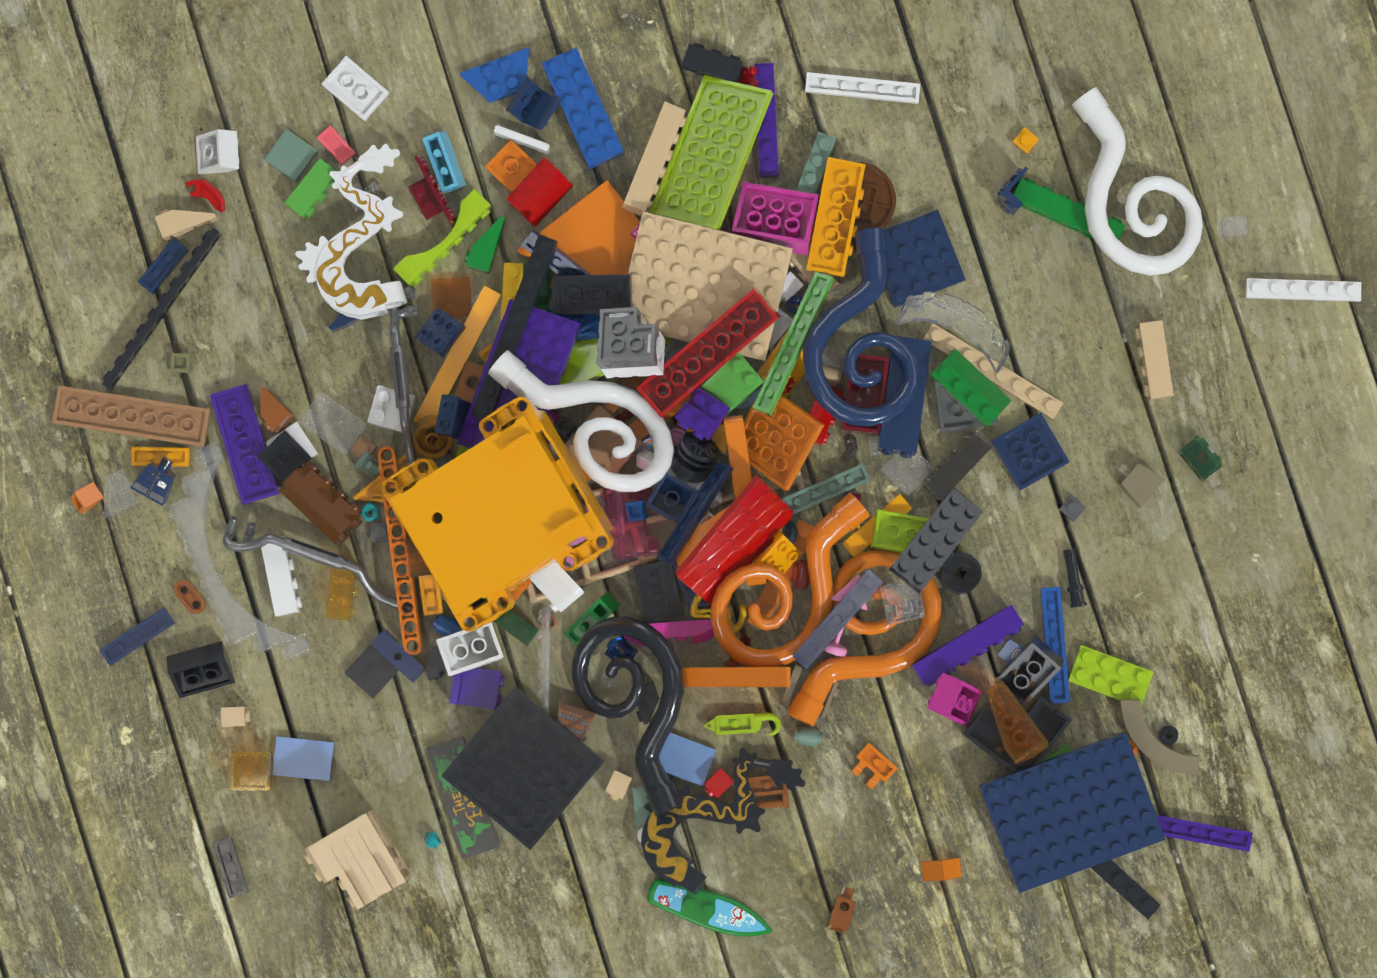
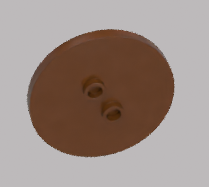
M856 162L866 165L861 186L864 189L863 199L858 201V207L861 208L859 219L855 218L854 226H857V231L869 228L884 229L891 220L896 207L894 186L889 177L878 167L864 162Z

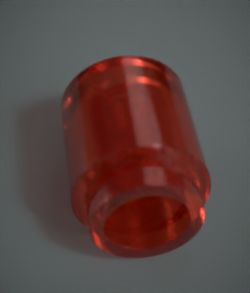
M807 560L795 562L791 577L792 586L795 588L807 589V586L810 585Z

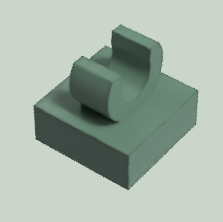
M367 451L363 453L354 465L370 478L373 474L376 475L379 472L378 459Z

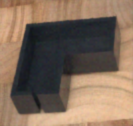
M1038 696L1016 726L988 704H984L961 735L1013 773L1040 763L1072 720L1058 709L1052 712L1051 710L1055 707L1043 697Z

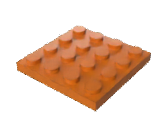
M782 394L772 416L756 411L752 406L744 420L750 465L784 491H789L824 424Z

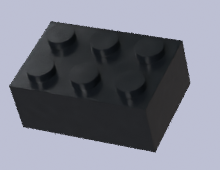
M1034 635L997 674L994 682L1024 707L1062 668L1064 660Z

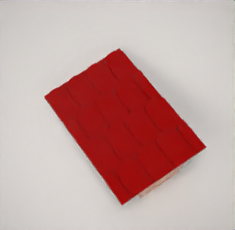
M756 474L729 507L696 527L676 559L679 567L675 571L676 576L711 606L716 589L727 575L739 567L752 564L761 552L775 539L774 536L792 518L794 513L792 508Z

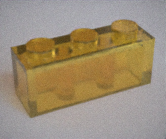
M332 568L326 618L351 621V617H355L356 606H353V601L358 596V587H355L358 577L355 573L345 569L338 570Z

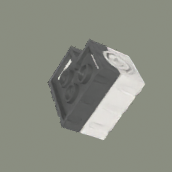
M638 307L600 309L597 364L606 378L663 375L665 339L657 325H647Z

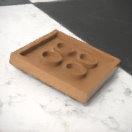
M598 405L585 422L594 418H615ZM610 430L594 432L588 439V446L593 459L602 468L609 472L617 473L643 442L635 436L636 445L634 451L621 459L615 458L612 455V450L617 446H622L624 441L620 435ZM575 432L573 436L567 441L565 446L569 451L570 455L574 457L576 462L579 464L574 454L573 440L576 434Z

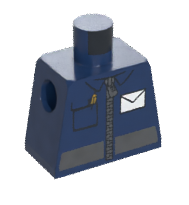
M163 456L159 465L155 462L149 463L130 488L163 506L168 500L176 477L174 473L169 471L173 461Z

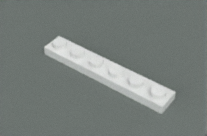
M807 72L805 93L918 104L920 84Z
M1247 278L1245 298L1360 302L1361 282Z

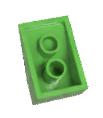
M738 353L710 377L700 389L731 408L727 413L728 415L760 389L764 381L745 358Z

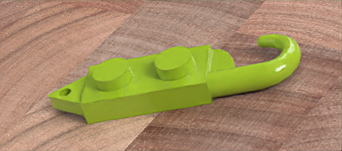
M774 713L718 715L706 723L704 727L715 732L716 735L756 733L760 730L762 721L772 720L776 725L775 729L768 733L769 736H772L781 729V720Z

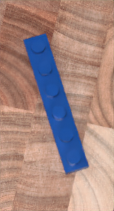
M1060 587L1040 588L1045 644L1064 660L1062 668L1048 682L1050 704L1070 702Z

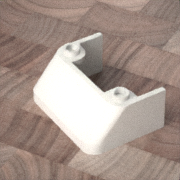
M557 562L530 578L550 600L548 605L555 612L558 610L560 612L564 611L585 593Z

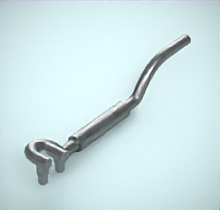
M411 287L404 289L406 299L416 298L415 289ZM408 306L400 310L399 307L390 308V338L392 347H389L395 403L396 409H399L407 465L412 464L417 459L408 408L411 406L404 346H401L399 328L401 318L418 316L417 306Z
M232 516L230 518L222 540L228 550L246 552L256 550L267 544H274L282 547L283 551L338 570L345 569L355 573L361 585L370 596L384 605L398 609L397 599L379 591L371 583L361 565L346 560V557L290 537L283 538L273 534H266L253 540L256 528L254 523L248 524L242 542H234L232 539L236 533L237 517ZM406 603L403 606L404 612L410 613L413 609L410 603Z

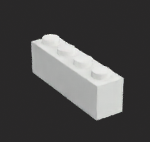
M267 544L261 547L275 616L280 617L299 613L302 601L301 597L297 596L296 589L299 587L297 578H293L292 570H295L293 559H289L288 552L283 551L282 547L274 544Z

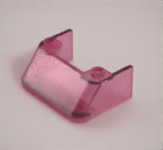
M651 487L637 492H619L604 488L606 516L614 527L609 532L614 540L611 552L615 560L658 555L661 550L657 538L654 536L648 537L646 519L629 522L624 504L629 501L648 498L652 490Z

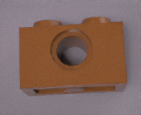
M466 361L455 396L461 397L460 400L472 403L477 388H469V382L472 379L480 381L485 367Z

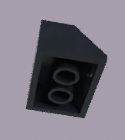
M223 641L166 656L168 674L179 698L235 683L229 656Z

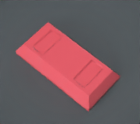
M331 125L317 137L341 165H344L356 154Z

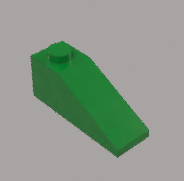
M500 216L471 247V251H467L464 262L467 263V268L490 274L506 221L505 217Z
M607 591L564 635L577 646L587 631L596 623L610 617L621 604Z

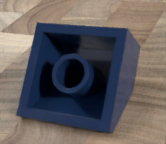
M666 473L657 484L646 507L677 524L698 490Z

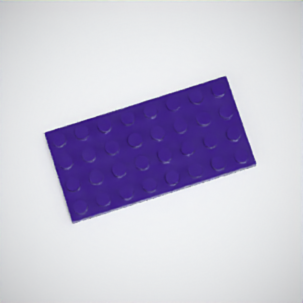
M512 299L508 302L457 444L470 449L485 440L479 429L482 419L471 416L514 302ZM534 307L515 356L543 383L559 385L581 324ZM503 387L495 410L518 398V396L508 388L505 389ZM521 401L519 404L520 410L524 411L527 408V404L524 401ZM537 408V410L545 411L548 416L550 410ZM492 421L486 425L489 432L494 428Z

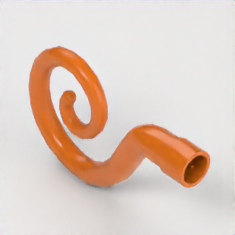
M847 494L833 506V510L822 518L810 532L806 545V555L812 591L811 609L804 629L792 641L772 649H755L746 646L736 638L728 621L729 603L732 593L737 587L747 580L767 579L773 582L779 591L780 605L776 614L772 617L764 618L760 614L759 605L751 603L747 609L748 616L755 627L764 631L779 628L788 619L793 599L789 580L780 570L771 565L757 563L739 567L727 575L717 587L711 603V623L714 635L721 648L734 661L748 667H780L796 661L792 657L795 652L832 612L833 599L831 598L834 596L830 561L831 547L870 516L853 494Z
M873 549L861 552L847 560L837 572L833 582L834 595L844 588L856 574L865 569L876 566L891 567L901 553ZM932 577L920 593L923 615L920 628L912 641L899 650L881 655L832 657L823 660L814 666L807 675L799 693L795 694L786 713L814 727L824 708L823 704L835 682L848 679L884 677L906 670L926 656L938 635L942 619V599L934 577ZM879 587L872 595V598L888 601L892 610L891 619H888V614L880 621L864 622L853 616L845 627L857 634L875 635L885 633L896 626L898 622L896 619L901 618L899 615L902 614V610L900 611L902 609V600L895 591ZM833 600V609L840 603L839 601ZM892 605H895V611L897 607L896 616L898 614V617H894Z

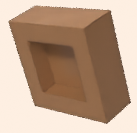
M360 436L350 451L360 458L365 451L372 455L377 447L363 436Z

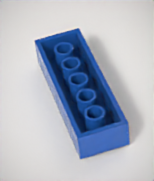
M577 48L542 62L543 70L555 96L561 99L559 105L589 170L624 155L623 148Z

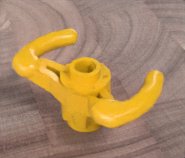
M696 594L690 607V615L694 619H711V607L698 609L702 598ZM743 604L739 607V618L734 625L730 619V608L728 610V621L734 634H737L745 623L747 611L746 606Z

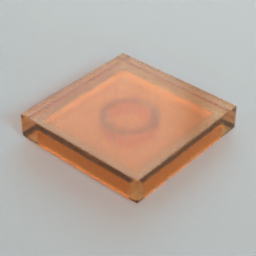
M470 277L431 279L433 312L439 307L452 317L469 316L472 310Z

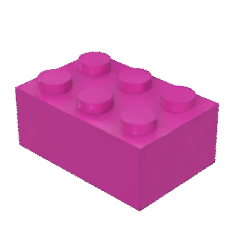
M942 673L936 682L934 694L929 698L927 709L968 727L982 691L962 680Z

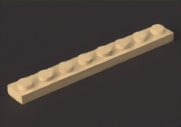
M934 323L923 338V340L932 341L931 346L948 356L956 349L993 384L1052 420L1063 405V402Z

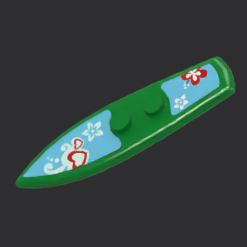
M654 879L649 888L648 903L706 929L722 934L744 937L765 935L773 931L756 912L746 905L721 894L700 889L698 894L694 895L680 884L675 888L667 881L661 879Z

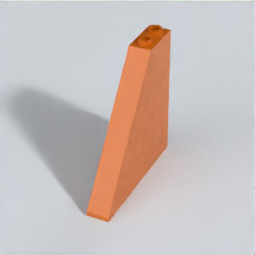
M606 180L539 234L558 241L556 247L591 275L628 274L636 242L631 232L639 225L640 221L634 213L622 209L623 199ZM520 247L517 250L520 256L530 259L531 253L524 247Z
M790 667L683 668L684 687H790Z

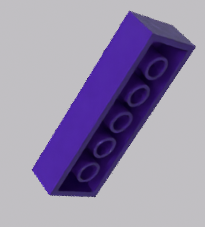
M1013 605L1006 606L911 665V669L921 685L927 684L930 687L937 682L938 677L942 673L950 675L956 671L954 667L957 665L964 666L972 661L971 657L975 654L976 656H981L989 651L988 646H997L1005 641L1004 637L1006 635L1013 636L1022 631L1020 627L1024 623Z

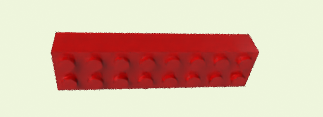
M756 287L753 288L664 364L663 375H651L636 389L657 414L663 417L781 316Z

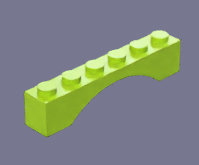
M474 189L461 201L457 222L449 235L436 247L426 252L405 256L393 268L394 272L409 287L413 285L416 287L423 280L422 276L426 272L430 273L436 268L437 265L435 263L440 258L442 260L450 254L449 250L454 245L458 246L464 240L463 236L467 232L471 233L478 226L476 223L481 218L484 220L491 213L490 209L492 208L491 205Z

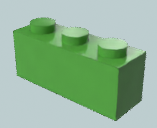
M319 158L285 201V205L304 220L307 217L310 218L316 211L315 206L318 202L322 203L328 194L326 192L335 182L330 176V172L336 170Z

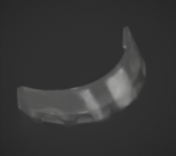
M926 291L921 295H910L906 298L895 321L896 325L910 321H925L956 331L982 351L996 373H999L1009 355L1010 344L1004 340L999 332L1000 327L995 321L990 322L984 316V312L981 309L950 294L943 293L941 296L933 294L932 291Z

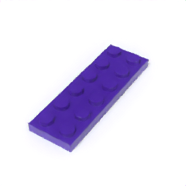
M244 384L211 394L210 398L242 505L279 495L280 492L278 491L279 488L275 475L257 458L266 448L248 385Z

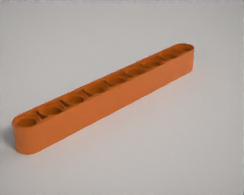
M743 415L730 416L723 419L729 463L733 468L731 477L735 499L752 480ZM761 552V554L752 562V564H755L756 561L762 556V552ZM766 579L747 580V587L767 584Z

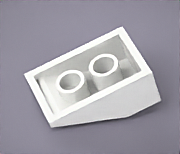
M492 623L475 631L467 632L463 630L436 640L448 676L481 667L503 658Z

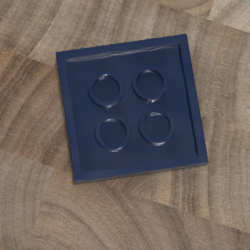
M1042 413L991 441L1019 491L1070 463Z

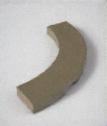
M1120 699L1121 711L1127 731L1136 746L1148 758L1168 770L1187 775H1199V755L1181 753L1165 746L1148 729L1142 715L1140 699Z

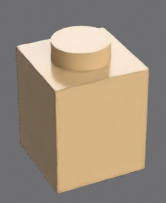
M247 706L221 708L222 727L248 726L251 714L250 710H247Z
M614 770L605 790L608 793L607 797L616 801L619 798L623 799L632 777Z

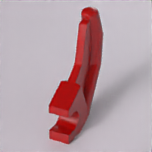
M192 180L185 183L187 187L195 186V190L189 193L191 197L208 199L215 210L219 212L225 211V200L219 189L207 180Z

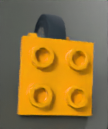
M791 520L774 536L775 539L756 561L757 564L771 565L785 574L789 567L797 560L802 552L794 546L798 530Z

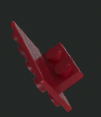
M417 154L414 155L425 178L408 186L427 221L444 212L453 228L455 226L454 221H456L455 215L450 207L446 209L445 205L448 203L442 191L437 192L436 188L439 186L433 175L427 174L430 170L424 158H419Z

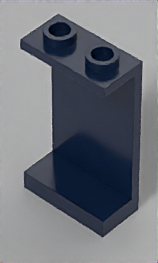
M442 394L435 433L458 440L471 403L460 400L461 397Z

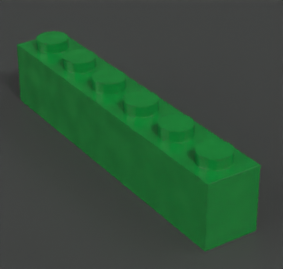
M1020 179L1013 195L1023 203L1022 208L1094 240L1088 230L1084 210L1085 203L1080 201L1075 203L1065 194L1060 193L1058 195L1053 193V189L1047 186L1040 187L1035 185L1036 182L1032 179ZM1107 217L1110 229L1115 237L1120 240L1126 225L1122 224L1123 221L1118 218L1112 217L1111 219Z

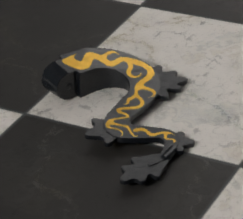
M741 748L739 757L732 760L736 764L733 773L736 801L733 804H724L701 796L689 795L690 788L687 785L677 790L683 804L665 814L656 817L650 804H646L644 808L651 814L643 826L641 846L645 860L651 870L675 888L680 884L684 889L697 895L707 877L699 872L698 869L692 867L691 865L694 862L676 847L674 835L677 827L687 819L697 818L724 824H736L738 834H741L746 828L760 832L759 817L765 813V809L756 806L755 796L746 776L747 772L752 768H765L777 787H780L782 783L786 785L788 790H792L795 786L804 787L806 783L801 778L802 770L799 768L793 769L792 760L763 759L757 757L755 752L748 754L745 748ZM671 779L670 781L673 782L676 787L675 780Z

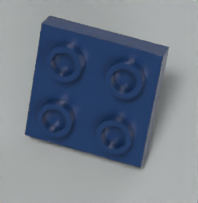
M437 307L415 335V338L443 358L466 327Z

